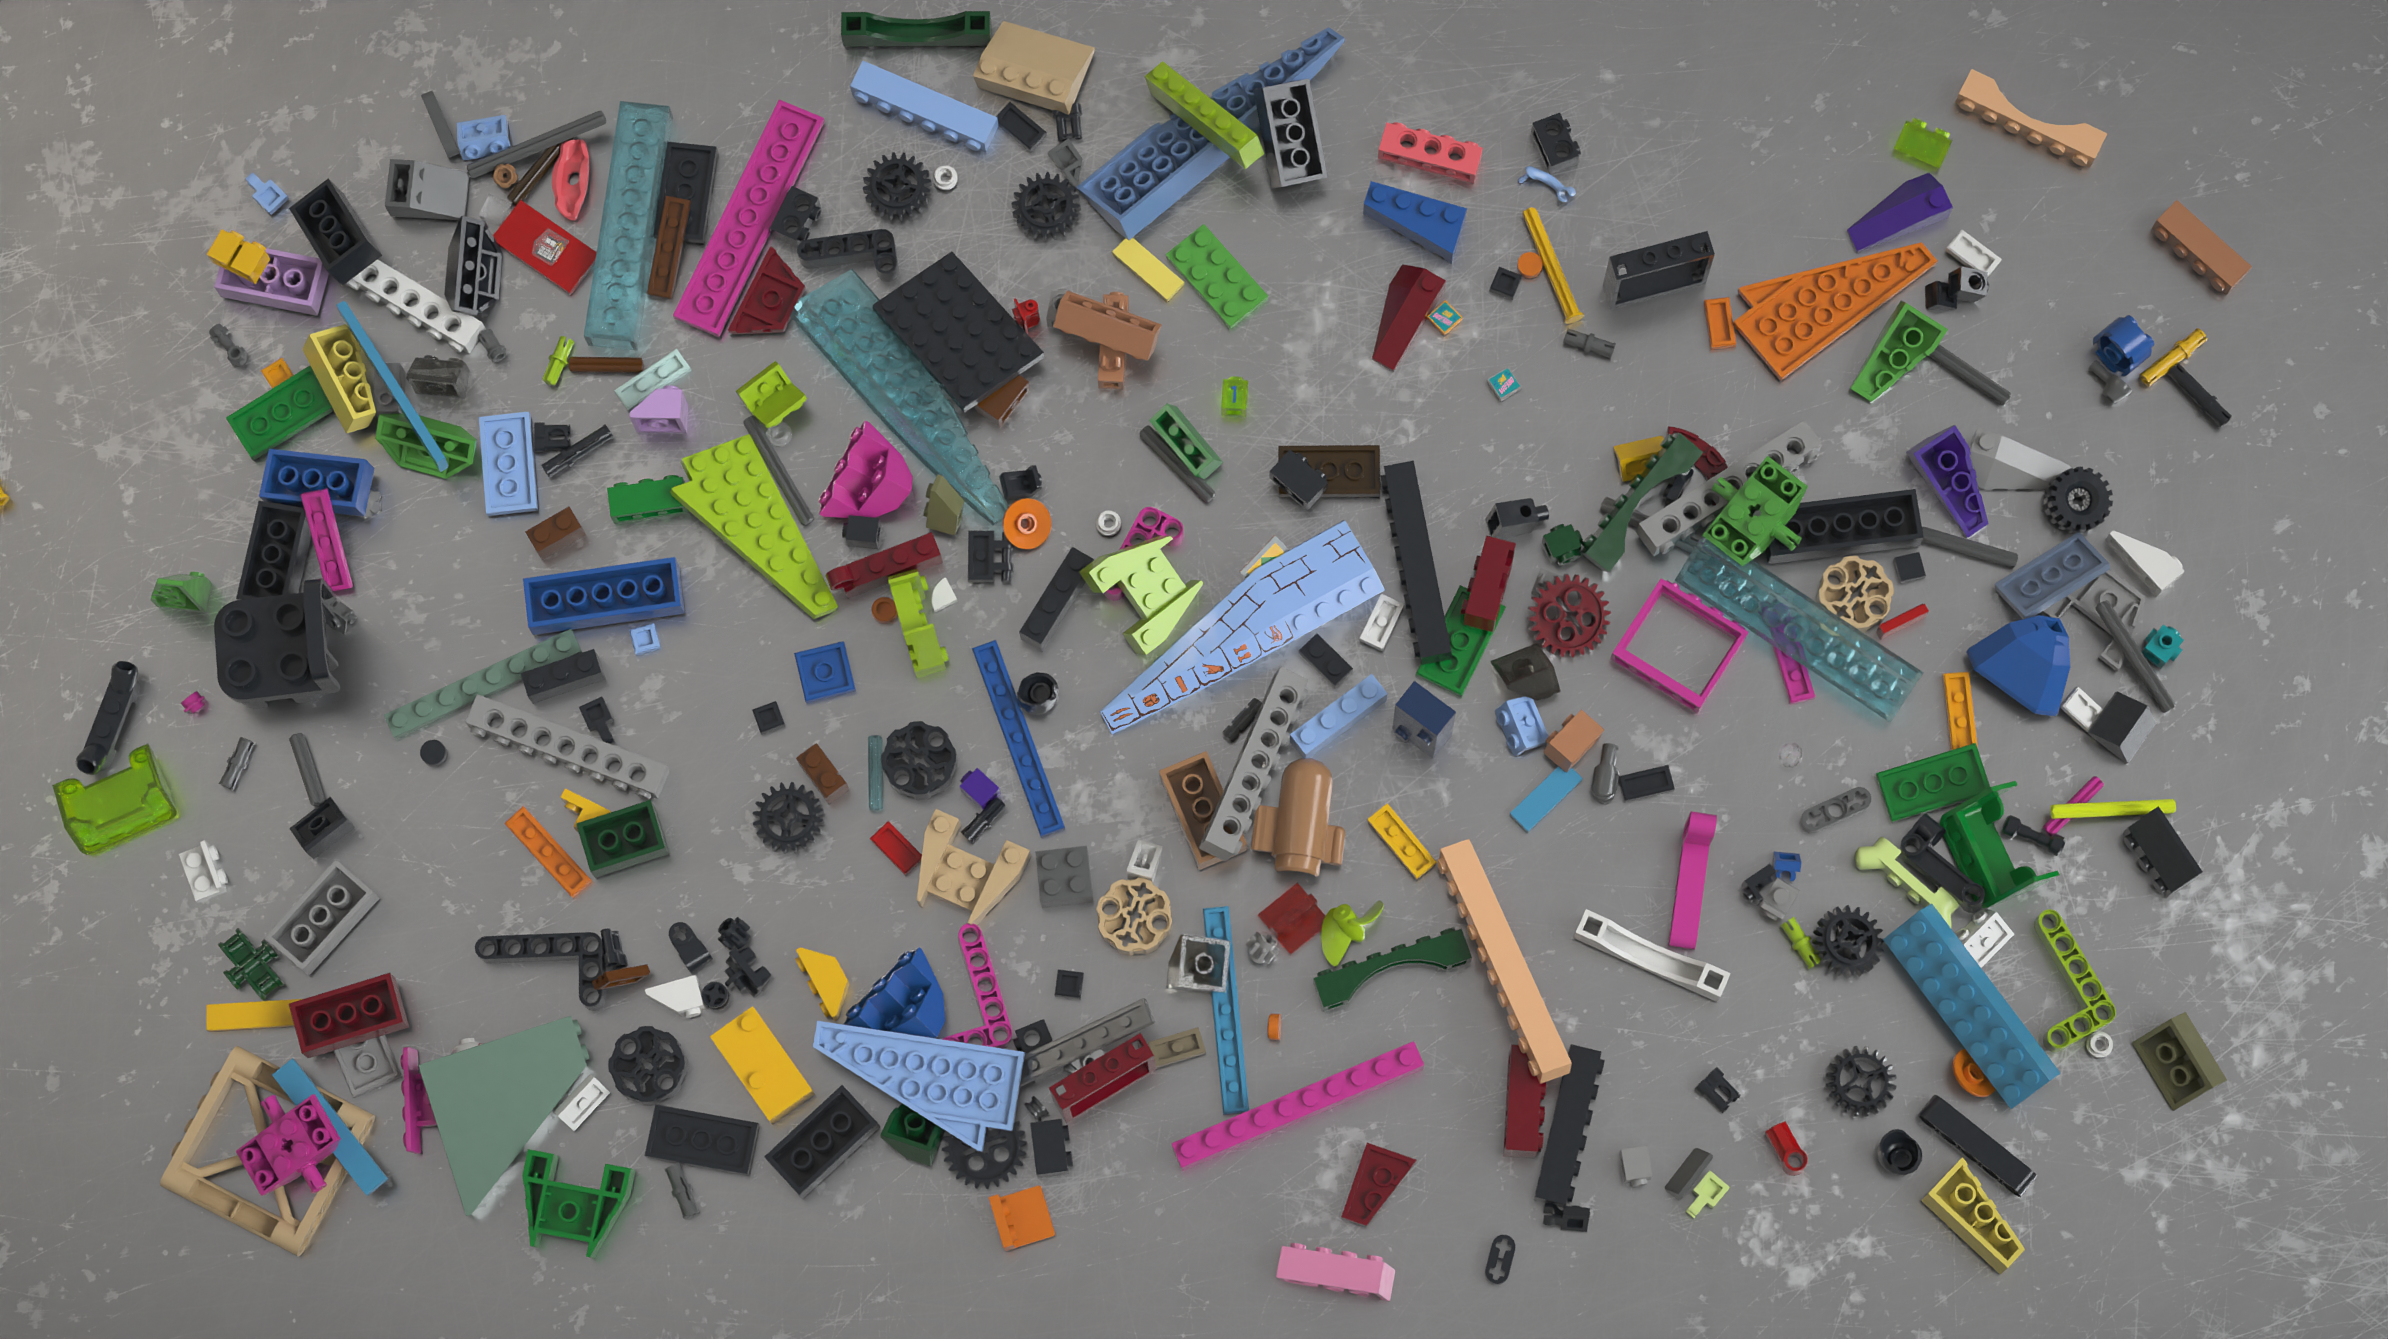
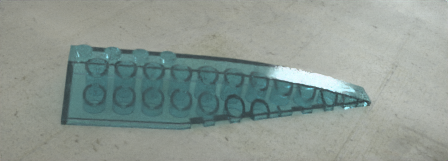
M851 269L799 299L790 317L883 423L936 476L937 474L942 475L962 497L964 502L991 525L1001 521L1009 505L998 486L992 483L989 477L990 472L986 465H982L977 456L979 452L975 445H971L968 440V432L949 399H945L941 391L943 388L873 311L872 305L880 299L860 276Z

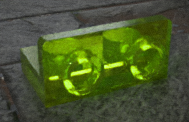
M1915 117L1912 121L1907 119L1894 148L1940 168L1953 139L1949 138L1950 133L1940 128H1936L1935 131L1926 128L1927 123Z

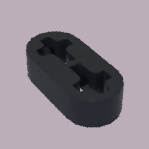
M1508 1235L1497 1236L1491 1245L1485 1268V1277L1492 1285L1503 1284L1509 1276L1516 1245L1514 1240ZM1502 1240L1507 1241V1246L1511 1247V1250H1506L1504 1257L1499 1258L1500 1249L1496 1247V1243L1501 1244ZM1498 1261L1502 1263L1500 1271L1504 1273V1277L1499 1276L1498 1280L1493 1279V1274L1489 1273V1270L1495 1269Z

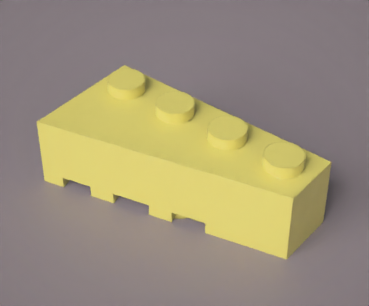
M344 324L309 334L302 350L345 433L369 427L376 414L370 385L367 383L365 376V364L362 363L360 356L361 348L351 331Z
M1962 1157L1921 1201L1999 1274H2002L2021 1255L2025 1248L2006 1220L2002 1219L1996 1210V1205L1991 1199L1989 1200L1981 1188V1183L1976 1176L1972 1175L1967 1167L1968 1164Z

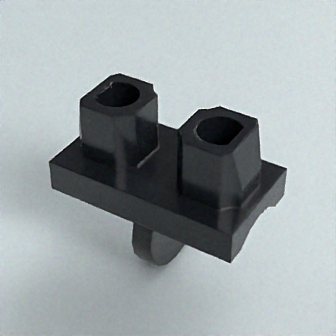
M750 947L737 951L736 948L729 952L730 956L725 961L729 966L724 971L729 977L725 985L727 988L736 986L740 992L746 988L754 998L760 994L763 986L770 980L771 974L764 966L756 971H753L749 966L756 960L755 953Z

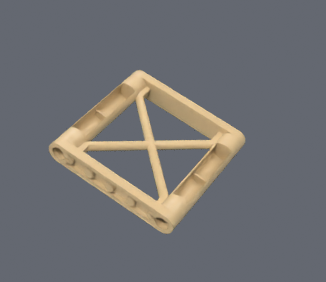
M236 1046L230 1052L220 1072H216L210 1082L212 1087L207 1096L204 1095L197 1105L199 1110L194 1119L191 1118L184 1129L186 1134L182 1141L177 1142L171 1153L173 1157L161 1178L160 1186L282 1249L300 1256L308 1246L347 1174V1170L337 1158L324 1179L327 1186L317 1192L302 1222L292 1217L284 1186L274 1190L281 1215L279 1217L204 1179V1177L243 1165L238 1155L200 1168L189 1165L234 1081L244 1085L257 1134L265 1130L267 1126L255 1085L293 1103L272 1076L280 1067ZM316 1086L358 1141L363 1144L374 1123L375 1115Z

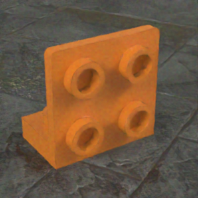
M1038 1185L1002 1197L999 1194L988 1197L1005 1251L1055 1236L1041 1186Z

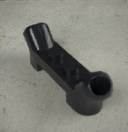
M118 661L112 665L111 679L84 749L76 758L75 764L77 768L87 775H95L99 771L110 767L116 753L114 747L131 703H135L140 691V683L137 680L138 667L130 662Z

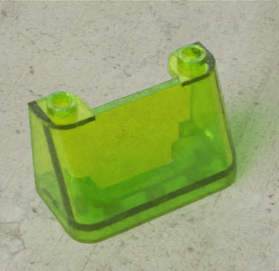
M148 743L131 751L128 756L130 767L84 787L78 779L68 778L52 785L64 828L83 854L93 855L163 825L176 816L177 811L155 754Z

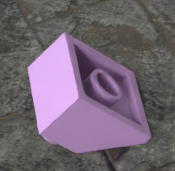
M664 386L663 389H655L630 412L629 417L636 432L687 433L688 403L682 389L676 386Z

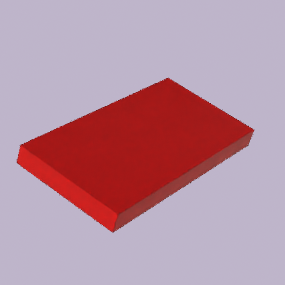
M522 200L519 201L493 234L498 246L569 295H572L601 258L598 252ZM547 234L565 244L553 263L535 253Z

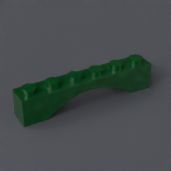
M964 11L955 15L931 19H901L868 12H841V38L844 47L987 46L992 39V21L990 11Z
M1681 433L1669 434L1660 444L1662 449L1657 455L1653 454L1645 463L1647 468L1641 475L1637 474L1631 480L1629 491L1625 495L1621 494L1613 504L1615 508L1610 515L1605 514L1598 523L1599 529L1594 535L1590 534L1583 541L1582 546L1584 548L1580 553L1602 571L1610 572L1625 553L1627 526L1639 501L1651 488L1661 481L1674 475L1688 472L1703 452Z
M1448 928L1440 932L1441 936L1432 939L1430 936H1424L1415 940L1416 944L1406 947L1405 944H1400L1391 948L1390 953L1381 955V952L1373 953L1366 957V961L1357 963L1356 960L1342 964V969L1333 972L1332 969H1326L1318 972L1317 977L1313 978V984L1323 1012L1348 1004L1354 993L1367 980L1391 967L1404 964H1424L1447 971L1471 963L1472 956L1462 929Z

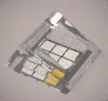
M547 229L534 241L532 254L547 264L553 265L567 246L569 240Z

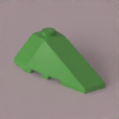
M1900 301L1881 331L1850 389L1872 402L1891 387L1896 380L1913 369L1923 358L1935 351L1948 329L1906 302Z
M193 571L189 575L177 574L158 578L151 595V601L157 607L207 612L212 583L205 577V574Z

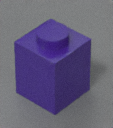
M978 768L973 772L971 770L968 771L960 780L962 783L960 785L961 792L982 811L994 798L1001 794L1000 788Z

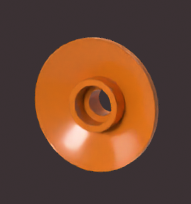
M1024 498L1015 501L1007 508L1003 517V531L1011 544L1021 549H1033L1040 546L1049 536L1051 517L1049 511L1041 502L1035 499ZM1022 519L1027 520V526L1025 528L1021 527L1020 523Z
M1966 1049L1960 1050L1954 1056V1075L1967 1092L1977 1097H1987L1996 1090Z

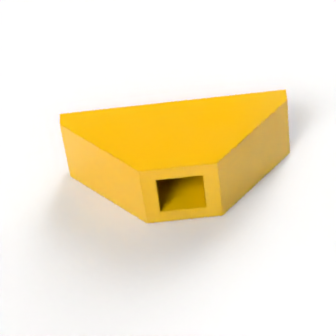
M801 947L796 949L799 957L795 958L801 972L807 970L811 978L807 983L813 994L819 993L823 1002L819 1006L825 1017L831 1015L834 1022L839 1020L850 984L836 957Z

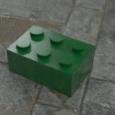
M651 800L576 823L590 872L595 878L669 854L658 815Z

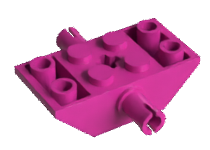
M313 1094L285 1114L276 1095L267 1097L260 1104L271 1120L270 1126L236 1150L261 1196L266 1195L301 1175L304 1177L312 1194L322 1190L327 1184L320 1175L316 1165L333 1153L341 1140L316 1095Z

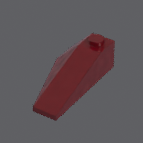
M1401 265L1389 284L1372 360L1394 372L1427 320V316L1432 312L1444 293L1446 280L1425 268Z

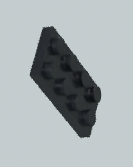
M667 141L653 232L654 238L657 239L665 196L691 201L684 241L704 243L718 151L716 146Z
M655 1104L645 1157L749 1176L759 1123Z

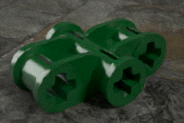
M237 928L235 930L236 933L224 943H218L220 949L235 965L229 971L225 970L223 973L237 990L241 988L240 984L247 980L256 994L265 1001L267 995L275 988L285 985L267 964L273 958L277 959L279 955L265 939L255 949L247 936Z

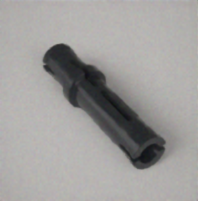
M2177 363L2176 366L2169 370L2167 374L2201 407L2200 410L2203 413L2206 412L2220 428L2233 417L2217 402L2218 398L2215 395L2211 396L2180 363Z
M604 424L601 428L566 450L564 448L559 450L560 453L541 464L547 476L551 478L567 466H574L575 461L614 437L606 424Z

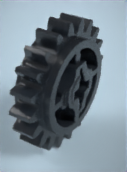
M892 152L891 160L882 155L883 163L874 160L875 169L867 168V173L870 177H863L864 184L867 185L863 187V192L868 194L865 200L867 203H872V211L879 208L880 217L888 213L889 220L892 221L894 215L897 214L899 220L902 221L903 214L907 213L910 218H913L912 210L914 209L920 213L921 208L919 204L927 205L928 201L925 196H931V190L928 187L932 186L931 179H927L930 176L929 171L923 170V162L916 164L915 156H912L907 161L904 152L900 159H897L895 152ZM894 171L892 174L885 176L887 173ZM906 172L916 179L917 185L911 184V180L905 177ZM878 188L883 189L884 193L889 195V201L879 195ZM910 197V198L907 199L906 201L900 202V201H902L904 198Z
M1046 172L1044 179L1041 178L1039 173H1036V181L1027 177L1028 186L1019 184L1021 193L1014 192V198L1017 201L1011 203L1012 208L1016 209L1012 212L1013 218H1019L1016 221L1017 226H1024L1025 235L1032 231L1033 239L1042 234L1043 241H1046L1047 235L1051 234L1052 238L1056 240L1057 232L1065 236V227L1073 229L1074 226L1071 220L1078 221L1079 216L1076 212L1081 211L1080 204H1077L1080 201V197L1078 194H1074L1076 192L1075 186L1068 187L1069 180L1067 178L1060 182L1059 174H1056L1054 179H1050L1049 172ZM1047 190L1057 192L1062 197L1059 198L1058 195L1050 194ZM1038 193L1037 198L1031 201V205L1027 206L1029 199ZM1048 204L1049 208L1045 209L1043 205ZM1066 207L1062 216L1055 220L1054 218L1061 211V208ZM1033 215L1034 218H1040V219L1044 220L1045 223H1043V222H1038V221L1034 220L1033 218H1031L1030 216Z
M781 782L779 791H776L771 786L770 791L772 794L770 796L762 793L765 802L756 801L755 803L761 810L752 813L754 817L759 819L753 822V826L761 828L757 831V836H766L763 839L765 846L773 842V851H776L781 846L783 854H786L788 847H791L793 852L797 853L798 845H801L806 850V840L815 843L816 841L812 834L822 833L816 826L824 824V820L818 817L824 813L823 808H816L821 803L819 798L811 800L814 796L812 790L804 794L805 786L803 784L798 790H796L794 782L790 783L789 789H786L783 782ZM786 800L780 808L771 811L778 802ZM796 800L802 802L808 808L809 815L803 814L796 809ZM791 811L793 818L786 824L783 817H787ZM768 821H773L780 825L782 830L781 836L775 834L769 828ZM806 825L799 834L791 836L796 828Z
M1846 905L1842 911L1837 906L1833 909V913L1827 911L1824 914L1825 919L1821 918L1817 921L1819 927L1815 928L1813 933L1819 937L1815 938L1812 944L1819 945L1820 947L1814 954H1823L1820 964L1829 962L1828 971L1836 967L1837 976L1846 971L1848 978H1851L1854 973L1860 977L1864 974V970L1869 972L1873 969L1872 964L1876 965L1880 962L1878 956L1884 953V950L1878 946L1882 945L1884 940L1877 936L1883 930L1874 929L1873 926L1877 923V920L1874 919L1869 922L1867 920L1869 912L1861 916L1860 907L1851 912L1849 905ZM1836 925L1838 929L1836 932L1837 936L1834 941H1831V930ZM1844 939H1845L1846 941H1854V940H1856V941L1853 942V943H1851V942H1843V943H1841ZM1863 942H1866V952L1863 958H1861L1859 955L1860 947Z

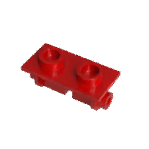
M1015 298V308L1012 309L1013 319L1028 334V329L1037 326L1040 322L1038 303L1032 299L1018 303Z

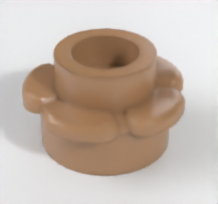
M499 164L495 167L493 180L500 187L509 188L511 184L517 181L515 168L511 164ZM504 173L507 174V178L503 177Z

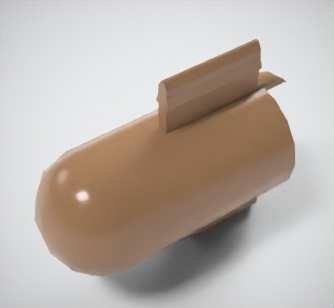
M1301 758L1291 762L1284 769L1282 775L1279 807L1259 805L1255 812L1251 849L1271 852V856L1276 859L1275 870L1277 872L1300 871L1317 877L1320 874V865L1322 863L1335 866L1342 865L1345 830L1340 826L1328 825L1333 781L1330 770L1322 762L1313 758Z

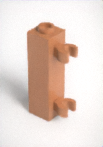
M1121 292L1103 294L1104 304L1129 313L1128 295H1124ZM1100 344L1098 388L1124 389L1125 352L1113 351L1107 346Z

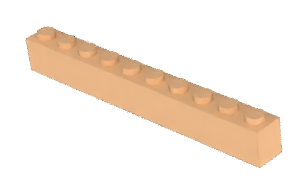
M1470 839L1441 848L1439 859H1437L1439 871L1441 874H1446L1449 893L1451 896L1456 897L1459 915L1461 918H1465L1468 923V935L1472 941H1476L1479 947L1477 948L1478 957L1482 963H1486L1489 969L1487 970L1488 979L1491 985H1496L1498 989V1001L1502 1008L1506 1007L1509 1014L1507 1016L1508 1023L1513 1031L1516 1030L1518 1033V1044L1521 1052L1527 1053L1530 1060L1528 1061V1066L1533 1076L1537 1075L1540 1084L1569 1074L1572 1062Z

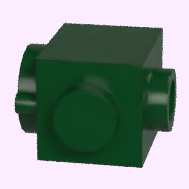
M1564 524L1557 525L1550 529V533L1543 535L1542 544L1551 564L1558 562L1559 566L1566 565L1582 556L1580 551L1583 539L1579 530L1574 531L1572 524L1564 526Z

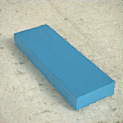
M1558 766L1509 815L1528 833L1583 778L1573 768L1566 773Z

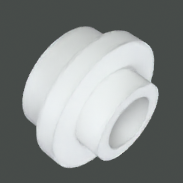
M940 166L934 171L933 182L937 188L950 190L957 184L958 176L954 168ZM943 176L950 177L947 182L941 181V178Z
M1113 511L1100 513L1096 519L1097 530L1105 536L1115 535L1121 528L1119 515ZM1108 520L1114 523L1110 528L1104 526V523Z
M2094 1032L2087 1038L2086 1048L2092 1056L2103 1058L2111 1053L2113 1041L2105 1032ZM2095 1041H2101L2103 1049H2097Z

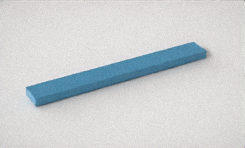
M344 301L337 304L340 316L440 472L448 468L445 456L350 307Z
M1229 906L1203 908L1223 1115L1242 1114L1249 1111Z

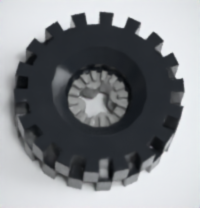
M2076 467L2074 469L2070 468L2049 482L2050 487L2045 489L2044 494L2047 495V498L2043 499L2044 505L2048 504V509L2045 510L2046 514H2051L2053 517L2050 521L2053 524H2060L2058 528L2061 530L2068 529L2069 533L2077 531L2082 533L2105 521L2104 518L2109 516L2111 512L2108 508L2113 506V501L2109 500V497L2113 493L2112 490L2107 491L2106 486L2110 485L2108 481L2100 479L2103 476L2099 472L2094 474V469L2092 468L2083 469V467ZM2073 494H2075L2076 497H2082L2083 501L2080 502L2081 507H2079L2078 504H2072L2073 502L2071 500L2074 499Z

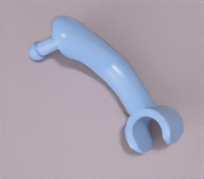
M1527 166L1525 168L1527 173L1518 178L1519 183H1523L1529 177L1542 181L1557 192V197L1562 202H1567L1565 191L1570 196H1575L1576 193L1573 187H1565L1549 173L1532 166Z

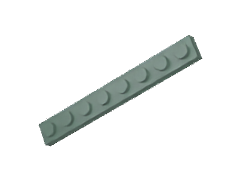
M569 629L386 713L384 717L396 740L472 705L477 694L487 698L522 682V672L582 653V650L572 629Z

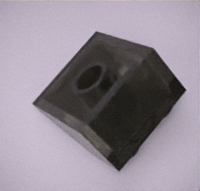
M425 355L423 358L416 357L407 372L406 379L416 394L465 399L470 370L461 359L449 358L447 361L439 360L435 356Z

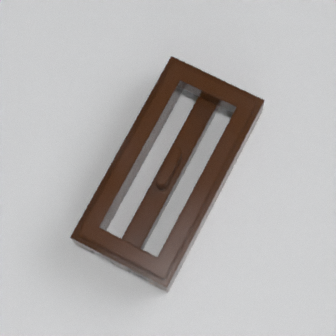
M648 964L607 971L597 977L598 979H594L592 983L595 990L633 984L649 975L650 970Z

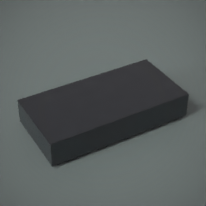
M1011 102L996 116L999 127L1030 153L1047 136V132Z
M1669 765L1622 775L1618 779L1624 803L1675 790Z

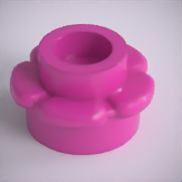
M198 691L188 696L181 702V705L185 708L184 712L190 710L193 714L205 705L202 702L205 697L201 696Z

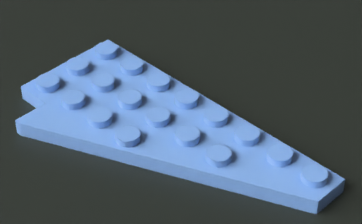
M817 1021L813 1043L814 1048L977 1151L983 1152L987 1127L1013 1131L1025 1052Z

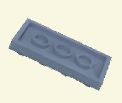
M2077 532L1994 585L1995 590L2022 619L2036 616L2110 570V565L2080 532Z

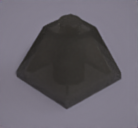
M1538 643L1490 661L1501 681L1510 691L1536 701L1549 698L1553 694L1561 692L1554 666Z
M1180 935L1168 962L1166 988L1226 993L1231 941Z

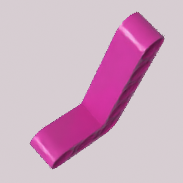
M1690 811L1685 822L1669 946L1695 950L1709 846L1714 838L1717 815Z
M966 923L959 930L958 944L983 1026L947 1036L942 1040L968 1043L970 1038L977 1037L982 1041V1046L1004 1049L1010 1044L1012 1038L1011 1025L982 931L976 924L970 925ZM966 932H973L977 939L969 943L963 939V935ZM974 956H979L983 958L984 964L980 967H975L971 964L970 960ZM988 981L991 983L992 988L986 992L981 991L978 988V983ZM989 1005H994L998 1007L1000 1013L996 1016H989L985 1009ZM996 1030H1003L1006 1032L1007 1038L1003 1041H998L993 1037V1033Z

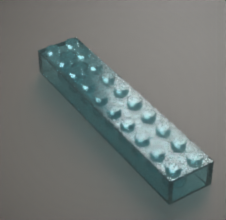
M620 101L584 330V338L588 346L638 351L655 240L653 232L667 141H670L673 115L669 106Z
M1705 537L1698 541L1674 580L1888 722L1893 720L1924 674V672L1752 560L1742 567Z

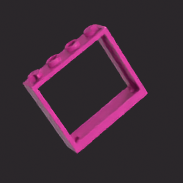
M1661 578L1616 646L1610 660L1698 714L1745 641L1748 631L1739 625L1740 622L1736 620L1731 622L1723 617L1724 614L1719 609L1712 606L1709 608L1702 604V600L1692 593L1686 594L1680 590L1679 585L1675 582L1671 583ZM1661 595L1735 640L1700 695L1626 650Z

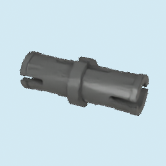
M1571 328L1567 329L1563 341L1564 344L1584 349L1585 353L1594 352L1610 359L1616 343L1596 338L1595 334L1590 333V335Z
M243 737L239 738L235 751L227 760L228 765L219 782L220 785L231 790L235 789L242 771L246 770L248 766L246 763L256 743Z
M678 1163L667 1167L665 1172L673 1189L671 1193L673 1198L676 1197L683 1218H689L698 1214L699 1210L691 1193L693 1190L692 1186L687 1183L681 1164Z

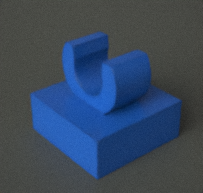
M1774 851L1773 866L1776 871V879L1777 877L1781 878L1783 871H1789L1790 881L1795 880V872H1800L1801 870L1800 854Z

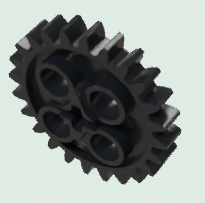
M1020 1121L1014 1122L1013 1131L1000 1129L999 1134L996 1136H989L986 1133V1142H991L1004 1136L1007 1138L1005 1142L990 1146L988 1153L975 1151L968 1155H962V1151L973 1147L964 1145L960 1139L952 1134L944 1136L942 1140L948 1142L949 1146L943 1147L942 1151L949 1152L950 1154L944 1158V1162L952 1161L953 1163L948 1170L953 1171L957 1169L959 1171L956 1179L964 1175L966 1177L965 1185L974 1180L976 1189L979 1187L980 1182H984L986 1189H989L991 1181L999 1187L1000 1178L1009 1182L1007 1173L1010 1172L1016 1175L1017 1171L1014 1165H1023L1018 1156H1025L1027 1153L1020 1150V1146L1027 1144V1141L1019 1140V1137L1025 1134L1024 1130H1016ZM1005 1147L1008 1150L1009 1156L1005 1161L995 1159L993 1153L996 1148ZM973 1156H980L984 1161V1166L979 1170H973L969 1166V1159Z

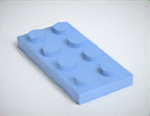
M530 412L479 417L487 516L538 511Z

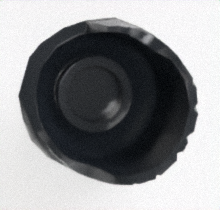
M1036 672L1022 679L1017 692L1020 706L1030 714L1035 715L1050 711L1058 698V684L1047 673Z
M1901 1129L1891 1130L1882 1137L1877 1149V1155L1880 1164L1886 1170L1898 1175H1907L1918 1169L1922 1162V1150L1916 1140Z

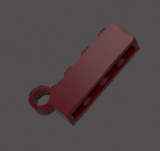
M930 532L845 566L834 568L827 572L825 576L831 590L844 588L849 599L889 584L888 577L914 569H918V572L942 564L943 561L933 533Z

